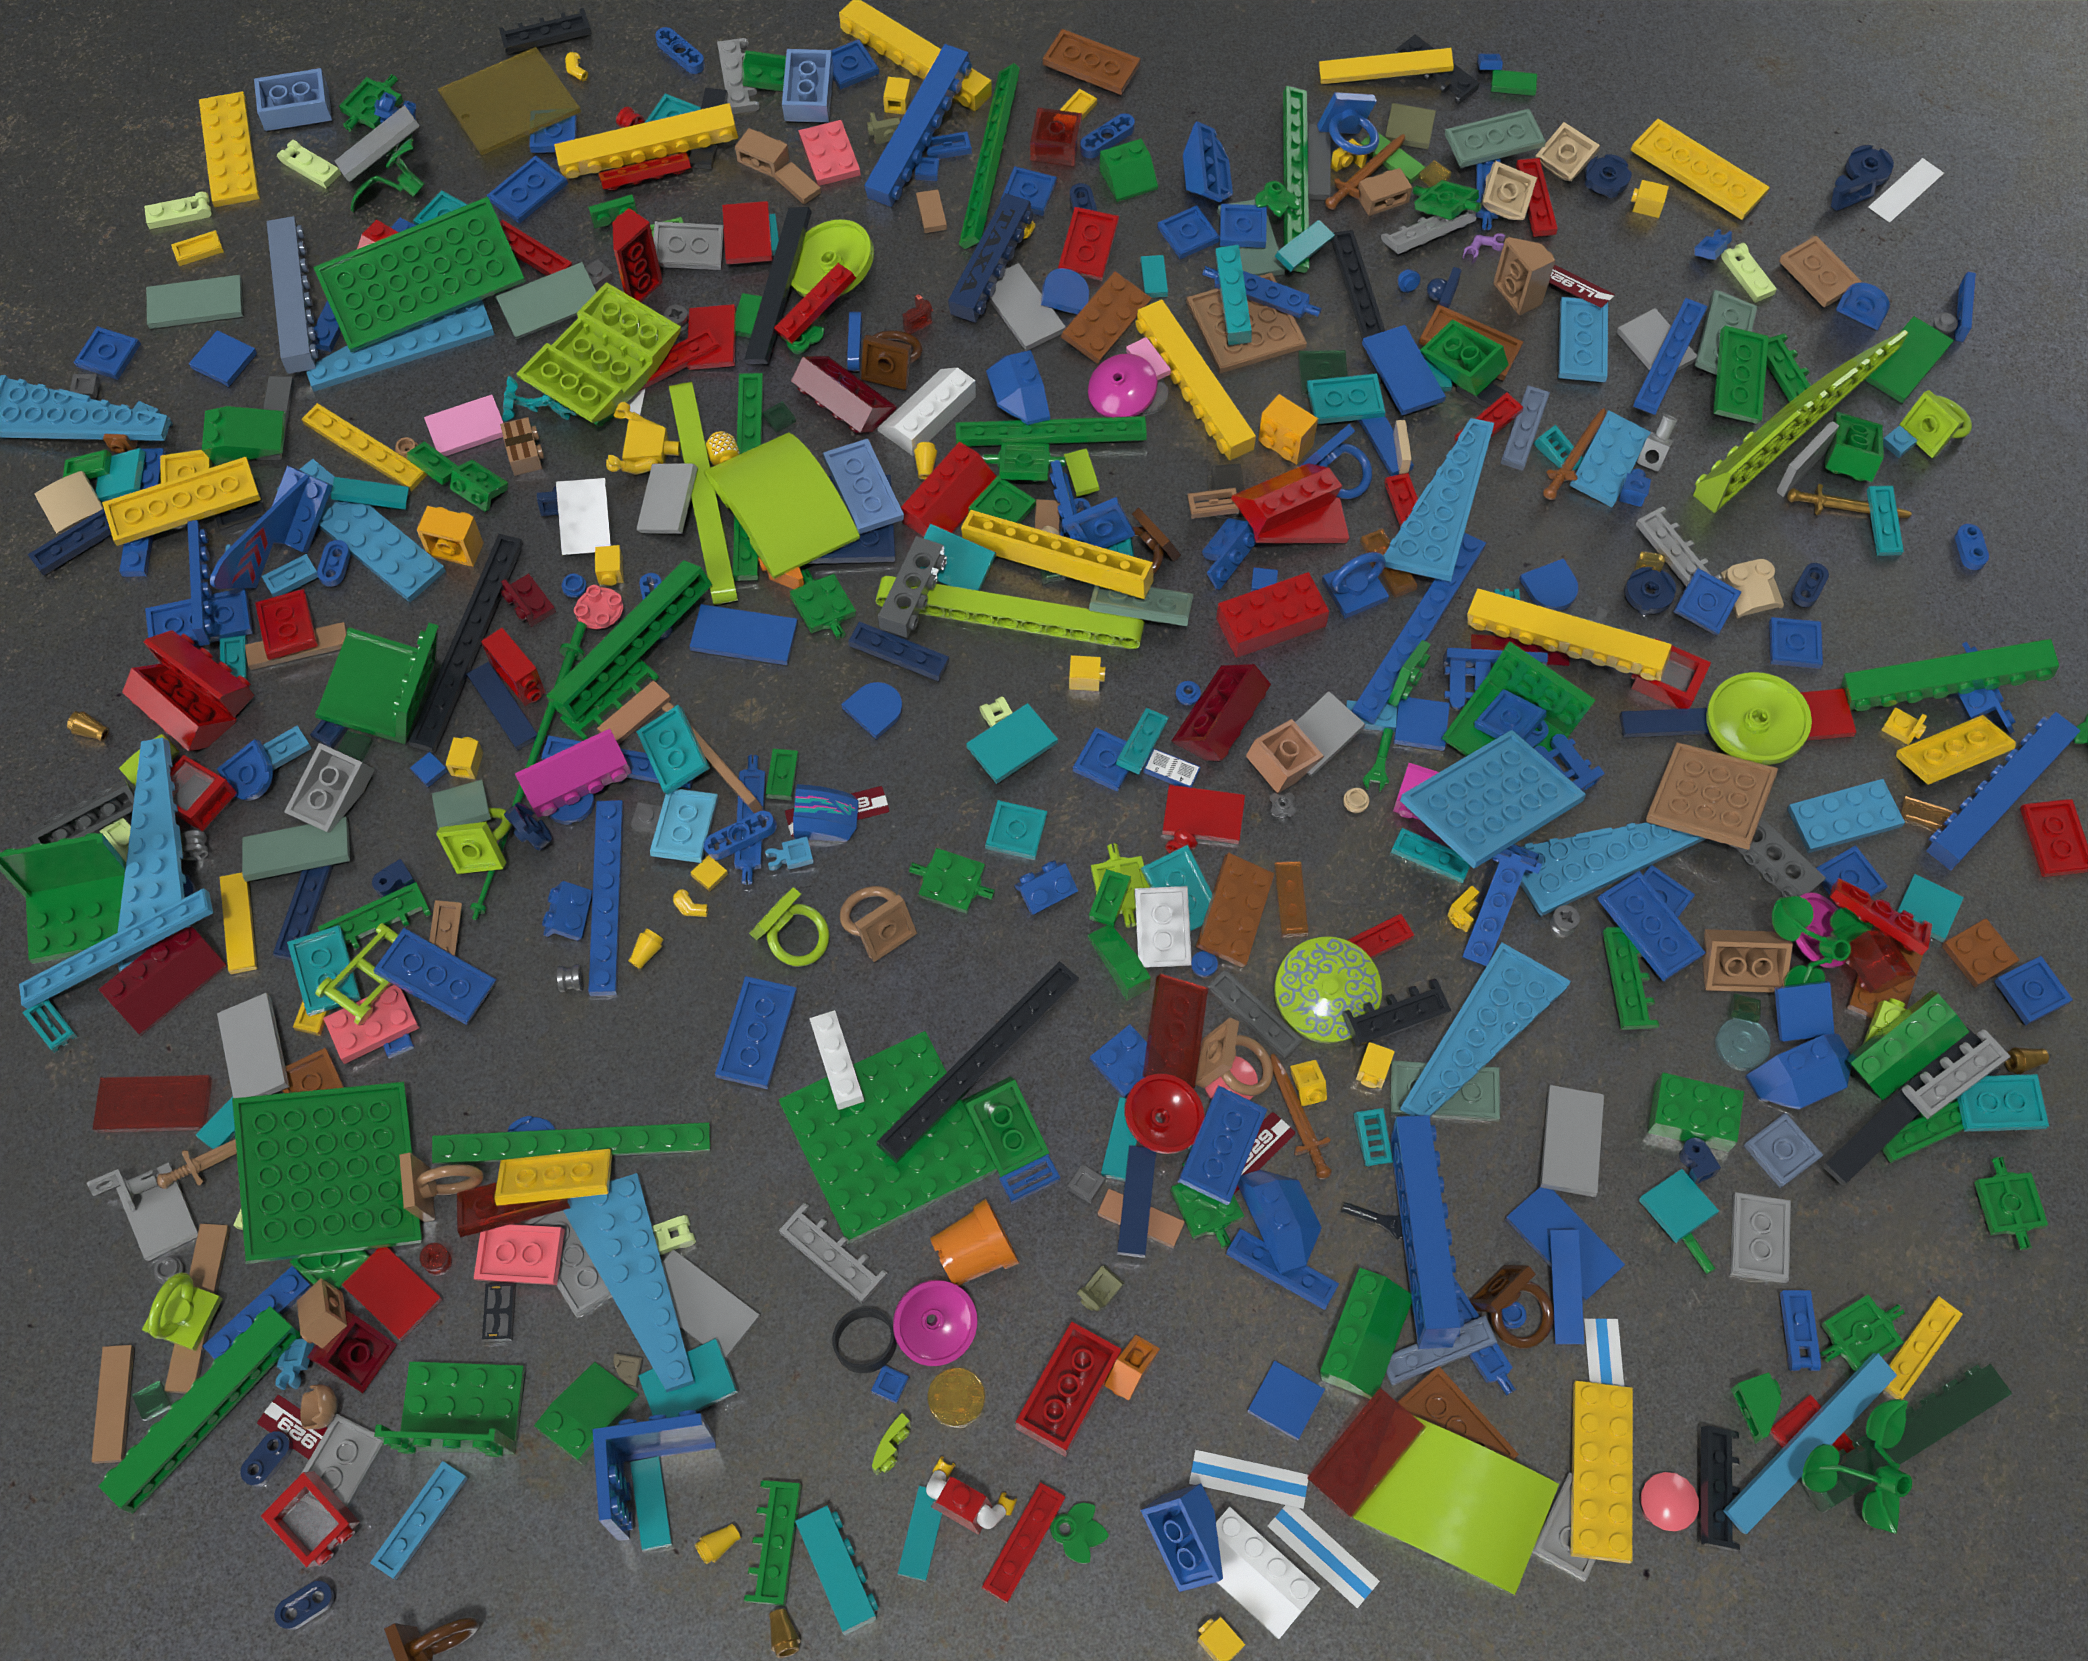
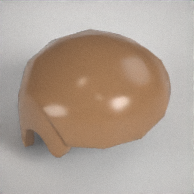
M323 1384L310 1385V1388L314 1390L306 1392L302 1396L300 1417L302 1427L305 1430L325 1428L336 1415L337 1399L332 1388Z

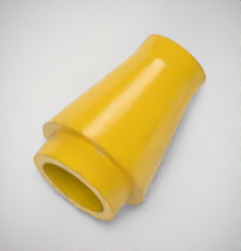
M920 442L914 449L919 479L925 480L933 472L938 453L933 443Z
M646 928L643 933L639 934L628 962L642 969L662 948L661 944L664 939Z
M730 1524L725 1528L699 1537L700 1541L695 1544V1548L707 1565L710 1562L715 1563L741 1537L735 1526Z

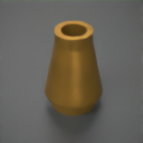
M84 711L73 712L67 723V729L71 730V733L74 735L104 741L109 733L108 727L102 725Z
M2014 1047L2007 1052L2011 1057L2005 1062V1065L2010 1072L2022 1074L2035 1067L2047 1064L2049 1055L2044 1048Z
M786 1609L772 1611L769 1614L771 1650L775 1652L778 1658L788 1657L799 1651L798 1644L800 1639L787 1615Z

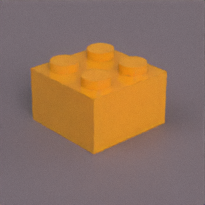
M1278 394L1262 412L1258 441L1266 448H1271L1279 453L1285 460L1297 465L1313 447L1318 418Z
M427 506L417 528L425 551L433 558L474 567L484 544L474 516L465 512H452L443 507Z

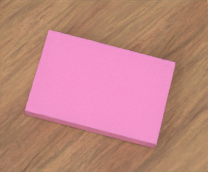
M493 395L424 417L436 450L445 457L503 437L500 426L503 421Z

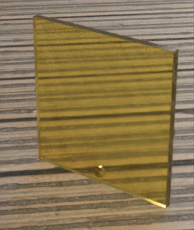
M536 47L438 88L439 94L481 156L581 112L578 104Z

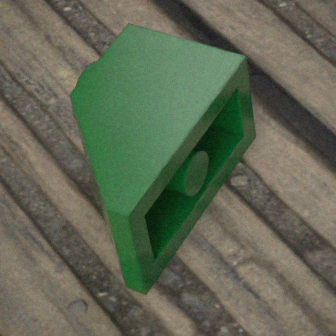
M1769 1372L1739 1382L1731 1388L1755 1444L1769 1436L1782 1400L1780 1386L1775 1379H1772Z

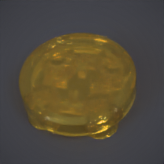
M961 1368L945 1370L935 1377L929 1387V1409L934 1418L945 1426L965 1428L980 1416L984 1408L985 1392L983 1385L978 1377L968 1370Z

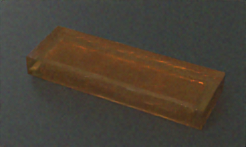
M1383 529L1362 536L1360 539L1367 553L1378 552L1383 556L1391 542ZM1385 567L1380 574L1394 598L1417 589V583L1410 572Z
M1301 861L1276 862L1274 868L1281 938L1307 937L1308 925Z

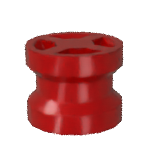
M628 106L624 107L616 117V124L620 128L645 122L643 116L635 114V111Z
M1177 829L1174 833V839L1167 842L1165 849L1169 854L1186 845L1189 846L1190 850H1194L1198 843L1190 833Z

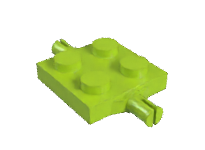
M1113 843V848L1112 844L1107 846L1110 859L1104 863L1091 865V873L1096 895L1106 869L1131 876L1132 881L1119 913L1124 916L1125 926L1130 928V922L1132 927L1136 926L1133 913L1135 911L1134 889L1149 888V885L1140 869L1144 866L1142 856L1132 858L1120 857L1118 844Z

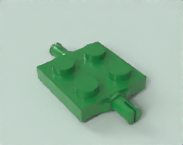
M391 74L385 82H376L366 77L339 105L340 111L350 116L343 124L346 130L351 131L358 123L365 124L372 129L378 127L381 124V117L374 115V104L376 99L380 100L384 92L396 97L394 106L398 107L403 102L402 95L391 89L398 82L396 76Z
M1444 180L1430 188L1418 185L1413 188V194L1421 196L1414 201L1415 210L1425 212L1426 214H1433L1444 219L1453 220L1464 210L1468 209L1478 213L1481 209V203L1475 202L1479 199V190Z
M1001 442V450L998 455L984 454V461L987 464H998L1000 469L999 479L1048 481V471L1051 468L1050 462L1059 460L1062 466L1065 467V457H1052L1049 452V444Z
M805 569V572L804 570L801 571L805 585L790 590V598L812 634L822 629H832L836 639L844 638L846 633L840 624L847 619L855 617L856 610L835 574L814 580L808 569Z
M936 848L933 858L927 867L912 862L909 868V873L923 877V883L918 893L919 898L967 914L972 902L978 895L990 900L995 895V889L981 885V878L986 868L984 863Z
M2004 1157L1993 1158L1991 1161L1993 1162L1996 1175L1991 1178L1978 1179L1974 1182L1990 1235L2006 1233L2016 1235L2020 1251L2031 1249L2032 1246L2027 1232L2048 1226L2032 1173L2017 1174L2008 1172Z
M1182 1183L1171 1187L1170 1192L1193 1240L1204 1235L1215 1234L1222 1249L1229 1247L1232 1242L1226 1229L1231 1224L1239 1222L1244 1218V1214L1234 1194L1227 1206Z
M1869 1294L1821 1324L1833 1344L1820 1352L1821 1357L1823 1358L1827 1354L1832 1353L1823 1359L1828 1363L1841 1355L1846 1359L1854 1372L1873 1353H1879L1883 1357L1904 1343L1893 1325L1894 1320L1905 1314L1904 1310L1902 1309L1893 1314L1901 1308L1899 1304H1896L1885 1312L1875 1304Z

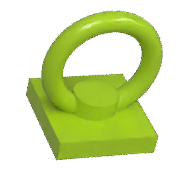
M1930 390L1922 394L1899 424L1918 440L1916 444L1931 458L1936 457L1951 438H1963L1972 429L1971 419L1960 405L1948 398L1937 396Z
M489 808L491 818H500L502 820L499 827L491 832L487 822L439 828L436 834L457 874L504 868L507 862L497 841L509 831L512 825L504 816L507 810Z
M793 887L773 906L749 934L758 940L767 932V941L772 953L783 963L800 967L810 965L822 957L829 943V929L825 919L817 910L803 904H792L801 895ZM796 914L810 918L816 924L819 932V940L812 952L803 956H794L784 951L777 937V932Z
M183 1272L174 1274L168 1278L157 1293L142 1331L156 1339H164L196 1351L222 1298L216 1294L194 1287L193 1280L189 1274Z

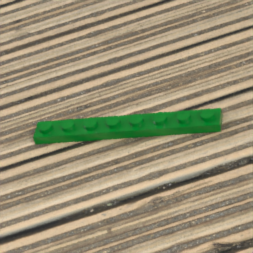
M1145 416L1050 419L1029 425L1022 422V420L956 422V445L958 442H961L966 446L1001 445V442L1047 444L1147 440Z

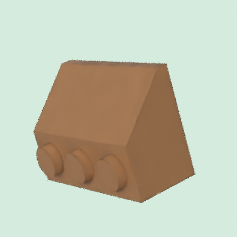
M1511 237L1505 239L1493 284L1519 316L1542 305L1555 263L1554 256L1540 243Z
M1705 929L1703 950L1706 953L1702 957L1705 989L1711 991L1775 993V987L1784 986L1785 977L1789 972L1793 943L1781 938L1773 931Z

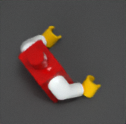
M943 1456L939 1458L926 1487L927 1494L935 1499L931 1508L978 1535L983 1528L991 1529L1005 1515L1012 1514L1017 1498L1008 1499L1006 1498L1007 1493L1002 1492L998 1503L993 1507L984 1494L950 1476L955 1467L954 1463L949 1465L943 1461Z

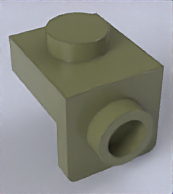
M874 112L870 113V122H867L869 136L873 135L876 144L889 142L900 123L899 117L877 121Z
M1102 1265L1087 1285L1079 1289L1077 1294L1082 1298L1080 1301L1086 1308L1098 1312L1104 1310L1126 1283L1106 1265Z

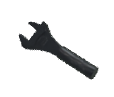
M1347 1202L1343 1203L1342 1213L1380 1225L1389 1231L1397 1241L1399 1238H1403L1400 1215L1385 1216Z

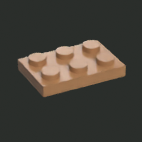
M1817 236L1781 255L1779 260L1824 308L1842 298L1850 285L1862 283Z

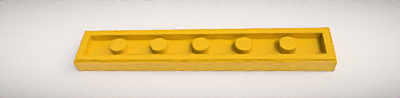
M1451 48L1319 61L1321 84L1453 71L1454 68Z
M318 403L301 419L307 427L398 484L409 487L411 492L427 476L424 471L405 457Z

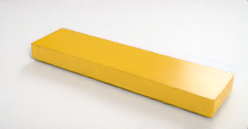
M242 872L221 876L220 887L228 971L230 974L256 970L258 968L249 881L245 882Z
M1940 1296L1935 1298L1888 1364L1897 1376L1884 1390L1895 1399H1903L1963 1314Z

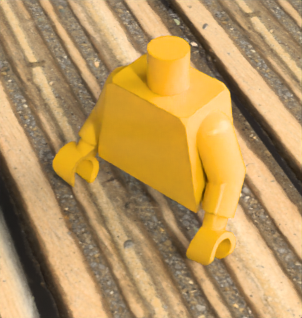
M626 402L618 404L614 417L619 419L627 418L628 426L622 456L623 461L614 455H608L606 467L609 471L616 472L621 469L623 472L638 475L651 471L652 464H665L667 455L680 456V442L669 441L665 427L643 418L636 412H631V407Z

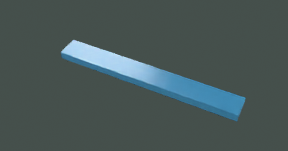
M203 888L20 983L19 989L22 1006L29 1009L212 914L210 893Z
M1873 1353L1723 1510L1741 1533L1748 1534L1801 1478L1804 1464L1812 1450L1822 1444L1832 1445L1897 1376L1879 1353Z

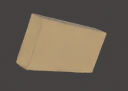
M1396 420L1393 436L1399 474H1405L1409 472L1412 461L1406 421Z

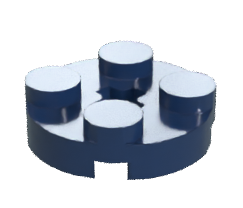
M1862 145L1855 148L1845 165L1850 177L1854 180L1872 172L1877 176L1876 186L1888 181L1894 167L1891 155L1882 148L1879 151L1872 149V145Z
M1605 154V157L1602 158L1596 156L1587 165L1585 185L1597 193L1615 198L1628 187L1632 173L1627 168L1628 163L1619 156ZM1607 173H1611V174H1612L1611 177H1607V176H1605V175H1606Z
M1642 567L1631 574L1624 591L1628 602L1637 609L1639 614H1656L1670 607L1675 597L1676 584L1667 572L1652 570L1653 567ZM1646 587L1654 588L1656 591L1654 594L1646 592Z
M518 802L508 809L504 816L515 826L514 834L520 841L526 842L528 840L534 848L541 851L548 845L552 835L541 819L537 822L532 817L534 812L530 808Z

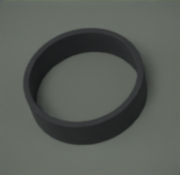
M859 1308L844 1315L835 1326L832 1336L833 1349L839 1361L848 1370L856 1373H871L884 1367L893 1357L897 1345L893 1326L888 1317L872 1308ZM864 1317H873L885 1322L891 1332L890 1343L884 1354L877 1360L867 1364H854L845 1360L840 1355L839 1339L843 1330L851 1322Z

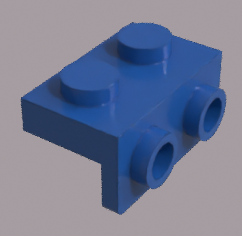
M1056 860L1050 861L1042 866V871L1036 874L1033 872L1027 873L1019 878V883L1014 885L1016 890L1020 891L1030 914L1034 915L1078 892L1066 863H1056Z
M562 881L555 888L553 887L548 896V902L551 903L550 908L542 922V926L545 927L543 935L549 937L554 933L579 941L583 935L592 890L566 881Z

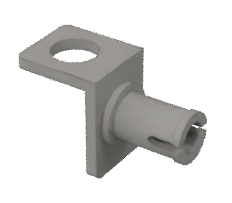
M1667 414L1663 415L1656 433L1651 432L1637 460L1638 464L1654 471L1660 470L1667 452L1674 442L1669 437L1678 421L1675 417ZM1656 450L1659 453V460L1655 463L1648 462L1645 457L1646 452Z
M119 1169L87 1182L92 1196L121 1185L132 1212L136 1210L132 1202L133 1196L158 1186L152 1170L126 1180V1178H122ZM110 1181L103 1186L97 1187V1185H99L102 1182Z

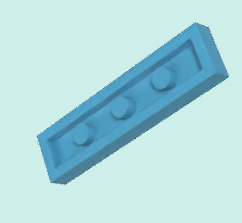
M442 1461L370 1563L392 1579L397 1580L468 1478Z

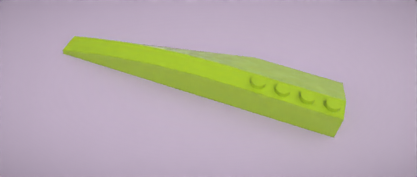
M1904 330L1865 350L1807 388L1755 433L1751 431L1744 438L1743 444L1739 447L1735 445L1729 451L1725 460L1722 461L1720 459L1713 465L1708 475L1702 474L1695 483L1697 487L1693 496L1713 513H1716L1901 348L1908 332Z

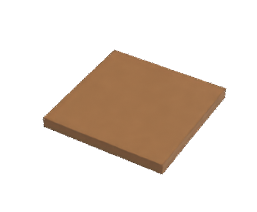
M1272 273L1259 276L1276 282ZM1217 288L1186 297V304L1219 373L1306 348L1307 342L1294 316L1247 299L1252 329V342L1228 345L1220 289Z
M1677 742L1648 812L1646 822L1749 850L1775 782L1778 768Z

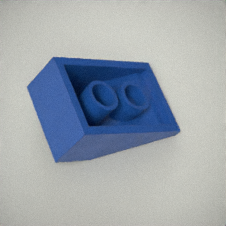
M1202 1483L1161 1495L1141 1509L1142 1515L1179 1592L1219 1582L1223 1579L1215 1512Z

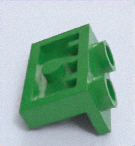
M745 51L742 62L743 86L783 91L786 56Z
M471 459L452 469L450 489L486 512L490 509L491 499L507 491L508 482Z

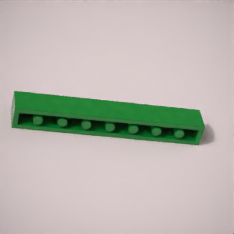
M683 560L546 695L557 712L576 721L712 586L700 566Z
M2052 639L1844 673L1841 685L1845 689L1850 711H1866L1875 706L1890 707L1899 702L1908 701L1909 703H1915L1923 698L1934 697L1939 699L1953 693L1968 694L1977 689L1993 690L2001 685L2011 684L2018 686L2031 680L2046 681L2055 676L2059 668V662Z
M271 1306L260 1312L254 1319V1323L235 1338L233 1345L214 1360L212 1367L202 1377H199L192 1383L191 1389L181 1399L171 1405L169 1412L159 1422L150 1427L148 1434L138 1444L128 1450L126 1457L117 1467L107 1472L104 1480L98 1487L120 1509L134 1514L279 1360V1357L291 1347L292 1343L300 1338V1331Z

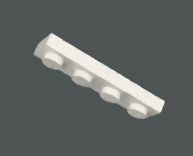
M835 1010L809 1018L838 1110L864 1102Z

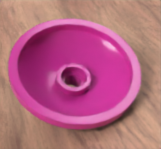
M1119 354L1106 359L1095 369L1089 380L1088 395L1095 410L1106 418L1135 417L1142 413L1153 401L1157 392L1158 380L1152 365L1146 359L1135 354Z
M1805 893L1799 896L1805 898L1813 908V920L1805 928L1823 937L1831 936L1830 933L1834 930L1830 925V918L1838 908L1829 899L1817 893ZM1802 932L1795 942L1803 954L1813 962L1823 959L1824 956L1819 950L1820 941ZM1850 955L1843 961L1833 959L1832 963H1824L1820 966L1825 968L1839 967L1847 962Z
M945 1280L924 1281L912 1287L899 1301L893 1318L894 1336L900 1349L913 1361L926 1366H941L958 1359L971 1345L977 1329V1313L973 1301L962 1288ZM931 1314L935 1315V1320L930 1324L927 1323V1317Z

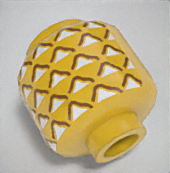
M723 431L715 432L706 442L707 454L714 466L740 455L736 440L729 433Z

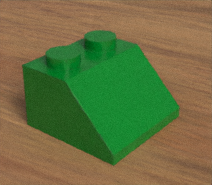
M1142 138L1100 151L1099 170L1116 202L1158 189L1151 155Z

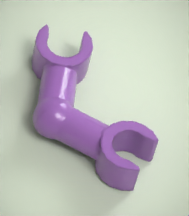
M1501 233L1495 234L1494 237L1476 235L1471 246L1464 249L1462 258L1464 259L1467 254H1472L1474 256L1472 263H1475L1481 245L1492 246L1494 250L1502 251L1504 243H1498L1497 241L1503 242L1505 235Z

